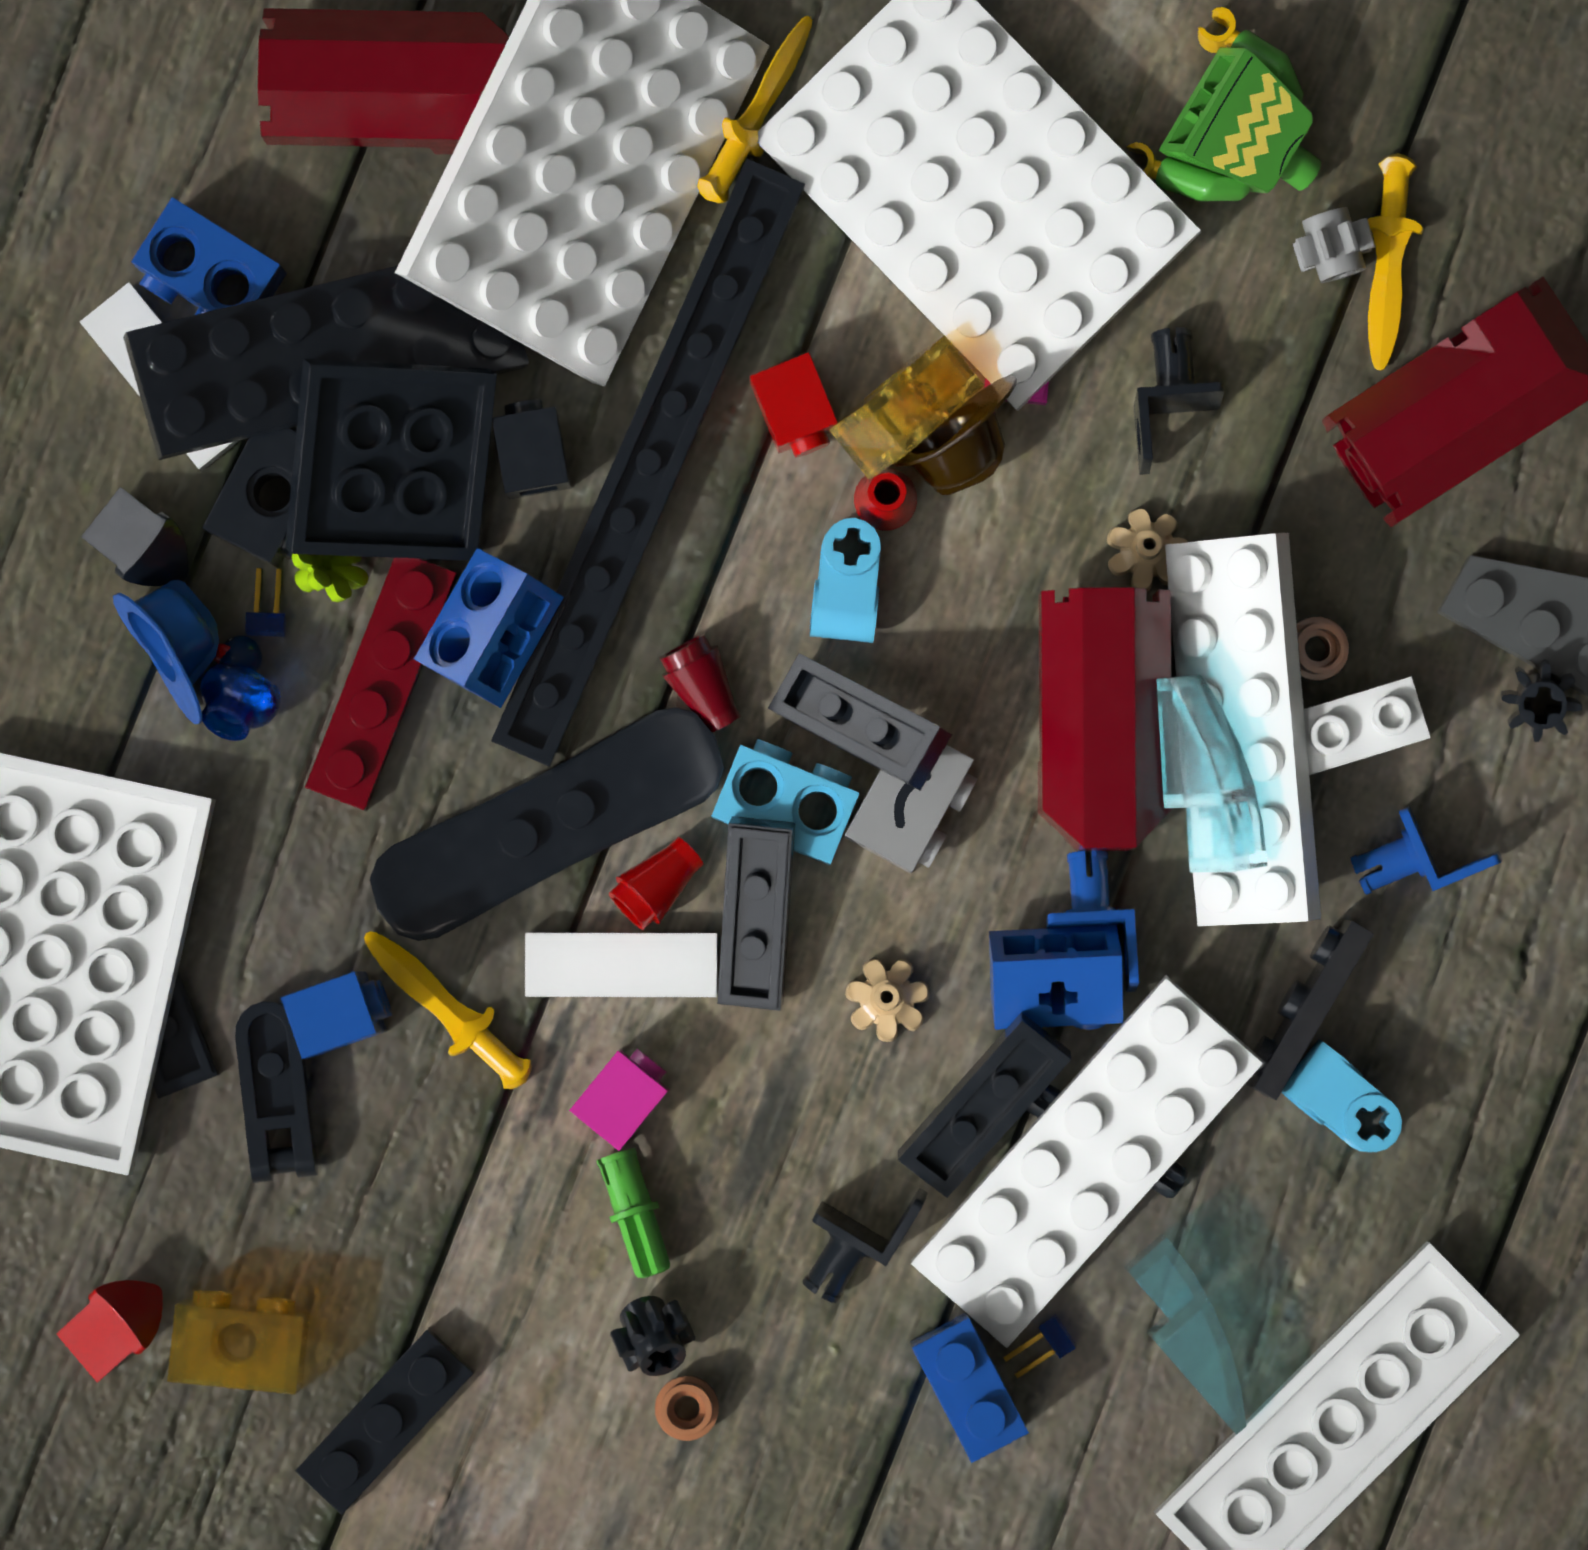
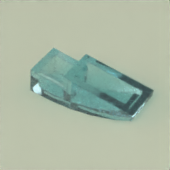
M1202 675L1158 678L1157 696L1164 808H1186L1190 872H1236L1268 866L1263 821L1254 783L1240 743L1220 703Z
M1161 1234L1124 1266L1126 1271L1166 1315L1147 1333L1237 1435L1246 1427L1241 1386L1229 1343L1215 1309L1194 1272L1169 1239Z

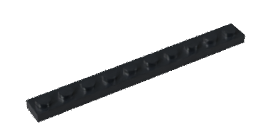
M746 159L557 589V593L564 598L522 670L491 742L551 768L804 192L805 183Z

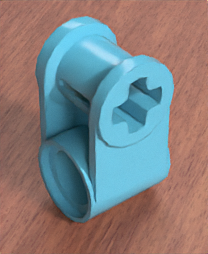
M857 518L843 519L835 523L824 536L821 545L818 579H815L809 633L811 637L873 643L879 600L877 580L881 546L880 538L875 528L864 520ZM847 530L857 531L858 542L868 544L869 550L867 555H859L852 566L844 564L843 553L833 550L834 541L843 540L846 537Z
M1319 1039L1298 1063L1281 1092L1309 1117L1322 1126L1324 1124L1349 1146L1358 1151L1378 1152L1388 1149L1396 1142L1401 1133L1402 1119L1399 1109L1394 1103L1366 1081L1363 1075L1350 1062ZM1379 1108L1383 1113L1379 1124L1385 1130L1384 1134L1381 1137L1368 1135L1361 1139L1357 1132L1362 1124L1355 1117L1358 1110L1372 1112Z

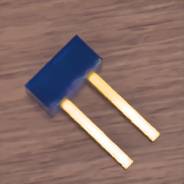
M256 568L254 612H246L245 632L251 636L285 637L286 616L279 613L282 569H276L274 613H259L262 568Z
M1056 1314L1039 1324L1040 1333L1003 1357L1007 1362L1043 1337L1051 1345V1350L1015 1373L1017 1379L1055 1353L1061 1359L1076 1349L1077 1344Z

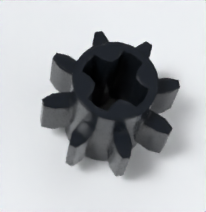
M1546 659L1541 663L1539 673L1528 675L1524 669L1519 666L1516 667V676L1520 682L1517 690L1501 691L1502 701L1508 704H1517L1519 709L1511 714L1507 720L1510 728L1519 727L1526 722L1532 727L1531 731L1534 742L1540 741L1543 729H1549L1554 726L1558 732L1566 735L1568 730L1563 720L1566 711L1576 712L1582 710L1581 701L1576 698L1566 697L1564 693L1576 681L1573 674H1565L1557 680L1551 675L1550 663ZM1539 687H1548L1552 699L1558 701L1557 704L1546 705L1544 714H1534L1531 703L1525 701V698L1536 697Z
M644 1296L630 1302L620 1314L622 1328H617L610 1332L619 1357L623 1358L627 1370L632 1372L640 1367L641 1371L649 1376L665 1375L678 1368L686 1357V1350L683 1344L690 1343L696 1338L686 1314H683L678 1301L673 1300L665 1305L664 1301L657 1296Z

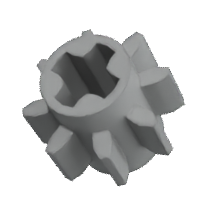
M1342 207L1314 215L1302 221L1306 236L1295 239L1296 242L1292 243L1301 272L1316 268L1320 283H1327L1357 274L1366 269L1362 254L1373 251L1372 248L1376 247L1367 218L1352 222L1348 207Z

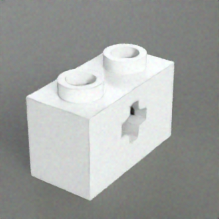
M1412 676L1304 709L1309 776L1431 738Z

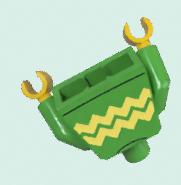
M1217 7L1212 10V18L1217 23L1224 25L1228 30L1224 34L1216 36L1208 33L1206 29L1198 27L1200 45L1206 51L1216 53L1158 150L1167 158L1163 161L1156 160L1151 149L1143 143L1134 142L1129 144L1127 149L1130 152L1142 154L1148 158V164L1143 172L1151 180L1155 179L1156 185L1159 188L1196 201H1240L1249 192L1269 193L1275 187L1279 178L1298 191L1304 190L1317 176L1321 167V160L1300 146L1301 141L1313 123V115L1302 104L1304 93L1290 58L1287 54L1249 30L1239 32L1236 30L1234 14L1227 8Z

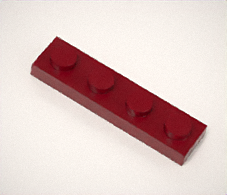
M417 558L393 559L305 788L367 811L423 667V664L414 660L448 600L457 579V573Z

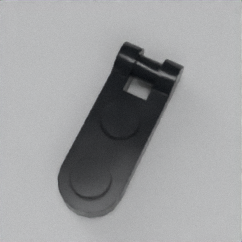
M270 1001L253 1004L241 1014L236 1023L235 1030L253 1183L273 1181L274 1174L296 1172L298 1178L317 1176L318 1160L313 1136L305 1059L301 1058L283 1004ZM291 1128L293 1146L271 1149L268 1130Z

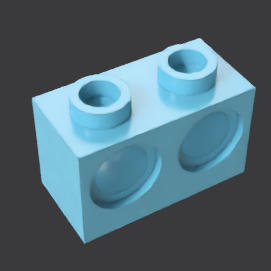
M757 739L753 749L740 745L712 813V818L726 824L729 823L732 816L795 823L794 851L831 865L859 796V792L848 788L852 777L819 763H816L813 773L789 764L792 752ZM753 770L767 771L777 782L775 797L769 803L762 806H754L747 803L740 794L739 788L742 778ZM815 793L828 796L836 806L837 813L834 822L822 830H814L805 826L798 812L803 799Z

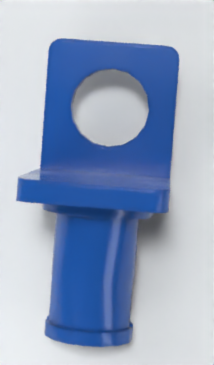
M1410 806L1399 810L1400 817L1406 828L1401 830L1403 837L1361 855L1350 857L1356 874L1377 865H1382L1383 867L1379 871L1360 878L1359 882L1366 895L1419 872L1421 877H1427L1432 891H1435L1497 865L1503 860L1500 852L1497 851L1440 875Z
M1091 850V877H1088L1086 874L1085 851L1069 853L1067 855V862L1069 863L1072 909L1067 910L1065 913L1048 914L1046 928L1117 925L1118 931L1122 930L1126 992H1136L1139 984L1135 909L1116 910V908L1110 907L1107 869L1108 852Z

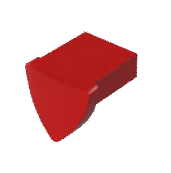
M121 1280L101 1285L89 1294L88 1299L90 1303L56 1333L97 1383L113 1371L130 1354H141L153 1341L160 1326L163 1309L162 1289L158 1285L136 1280Z

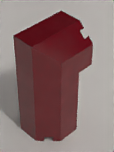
M264 8L262 19L268 29H260L257 91L259 106H270V121H260L261 137L266 145L429 148L434 154L452 155L510 36L483 12Z
M1544 276L1534 281L1528 288L1520 289L1461 328L1462 332L1452 339L1447 337L1425 353L1329 413L1322 420L1327 433L1337 426L1339 427L1343 439L1333 444V447L1365 499L1374 509L1385 502L1393 510L1383 518L1391 528L1588 402V344Z
M1136 587L1069 589V597H1063V602L1055 603V590H1045L1039 594L1040 761L1038 762V814L1064 837L1063 839L1076 851H1128L1134 849L1172 810L1170 590L1158 589L1153 595V602L1147 601V588Z

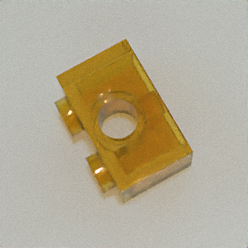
M944 335L906 361L834 424L829 431L865 476L871 479L906 456L979 391L984 384Z
M194 1290L193 1300H182L175 1304L167 1382L294 1395L302 1390L310 1312L295 1311L296 1300L260 1296L257 1297L256 1307L231 1305V1293ZM241 1323L247 1325L254 1332L256 1348L251 1356L240 1358L232 1355L227 1350L224 1344V1333L230 1324Z

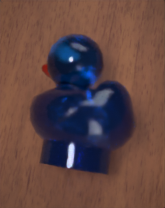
M238 635L228 638L224 644H218L216 657L213 659L217 664L212 666L202 677L200 687L205 705L202 711L204 725L215 735L230 741L244 740L250 730L268 725L277 715L281 703L278 686L272 685L267 678L257 672L262 663L260 646L253 639Z

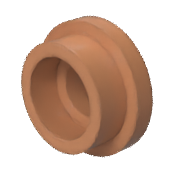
M1311 617L1298 622L1296 626L1301 677L1307 680L1319 681L1335 676L1344 667L1349 654V643L1343 629L1334 621L1324 617ZM1312 637L1320 638L1325 644V654L1319 661L1311 660L1305 651L1306 643Z
M676 1377L667 1382L657 1395L655 1402L657 1422L666 1434L675 1439L683 1441L699 1439L713 1428L718 1418L719 1403L717 1395L707 1382L698 1377ZM682 1396H691L699 1403V1413L692 1419H683L675 1411V1403Z

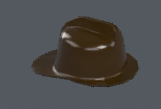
M1008 375L998 379L957 408L927 421L910 432L891 451L890 463L897 467L911 465L923 480L941 495L954 494L981 483L992 476L1003 459L1005 442L995 411L1011 395L1017 385V378Z

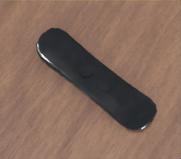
M677 707L657 710L526 783L390 846L377 859L370 876L377 910L397 935L417 941L439 938L569 866L705 802L718 788L724 771L716 737L695 712Z

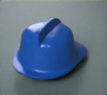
M180 580L170 581L161 588L135 601L122 593L113 595V604L118 615L129 632L150 656L179 708L195 725L202 723L200 704L192 685L213 661L217 653L219 644L218 629L210 611L187 584Z

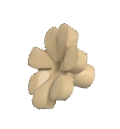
M1145 509L1133 510L1128 515L1130 529L1114 527L1108 533L1107 543L1113 548L1120 549V553L1110 558L1108 567L1115 576H1122L1129 571L1132 572L1131 587L1147 588L1148 592L1152 587L1153 577L1156 576L1164 585L1168 586L1165 545L1185 543L1188 540L1172 537L1178 526L1173 516L1163 514L1156 522H1151L1150 516ZM1151 543L1154 549L1147 550L1144 544Z
M879 959L868 960L863 965V973L867 980L865 982L854 980L850 981L847 985L846 998L849 1001L860 1003V1007L851 1015V1022L857 1029L865 1030L874 1023L877 1025L876 1033L878 1039L883 1042H892L898 1036L897 1025L902 1024L911 1031L917 1030L924 1021L923 1014L914 1006L915 1003H922L928 1000L930 990L923 981L910 983L909 978L913 973V966L908 961L897 959L890 971H886ZM883 993H891L893 1000L890 1003L882 1002L881 996Z

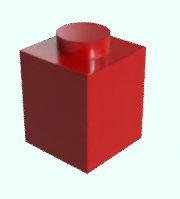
M809 352L750 376V385L778 454L792 449L795 458H798L830 444L827 434L837 431L838 422Z

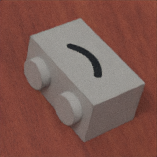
M946 745L921 791L880 770L844 837L910 874L918 862L929 868L947 836L946 833L936 828L948 806L960 812L978 778L967 773L974 759Z

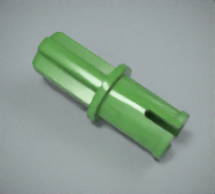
M636 1148L624 1150L596 1160L615 1214L609 1218L611 1223L618 1222L634 1274L638 1278H648L665 1272L670 1268V1260L653 1211L660 1207L658 1201H651L637 1158Z

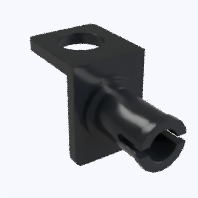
M1176 327V337L1173 338L1175 354L1171 351L1170 328L1160 329L1151 334L1157 385L1153 387H1138L1134 402L1140 475L1150 474L1153 460L1149 415L1218 410L1222 403L1224 395L1222 382H1195L1191 345L1192 331L1188 328Z
M921 1188L918 1189L888 1240L822 1201L812 1221L828 1231L831 1238L809 1274L802 1280L803 1284L816 1294L828 1273H833L821 1298L832 1303H838L841 1293L863 1257H871L887 1266L922 1209L928 1193Z

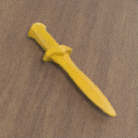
M806 15L788 34L772 59L757 93L746 111L738 120L724 118L722 127L727 141L709 173L698 180L697 187L704 199L716 203L727 202L729 200V188L747 155L762 156L764 149L758 144V131L799 61L812 26V18Z
M1399 153L1388 155L1378 164L1384 176L1381 216L1367 219L1376 246V267L1368 310V339L1372 363L1375 369L1379 371L1384 370L1388 365L1397 340L1402 309V261L1405 248L1412 233L1422 234L1424 232L1421 224L1406 218L1409 178L1417 168V165L1411 158Z
M369 931L365 934L364 940L369 951L392 981L412 999L433 1013L445 1026L454 1042L448 1049L450 1056L462 1054L471 1048L500 1075L503 1089H515L527 1082L532 1070L531 1060L517 1057L488 1030L495 1013L492 1007H487L484 1014L466 1007L457 1001L434 974L416 957L400 945L376 932Z

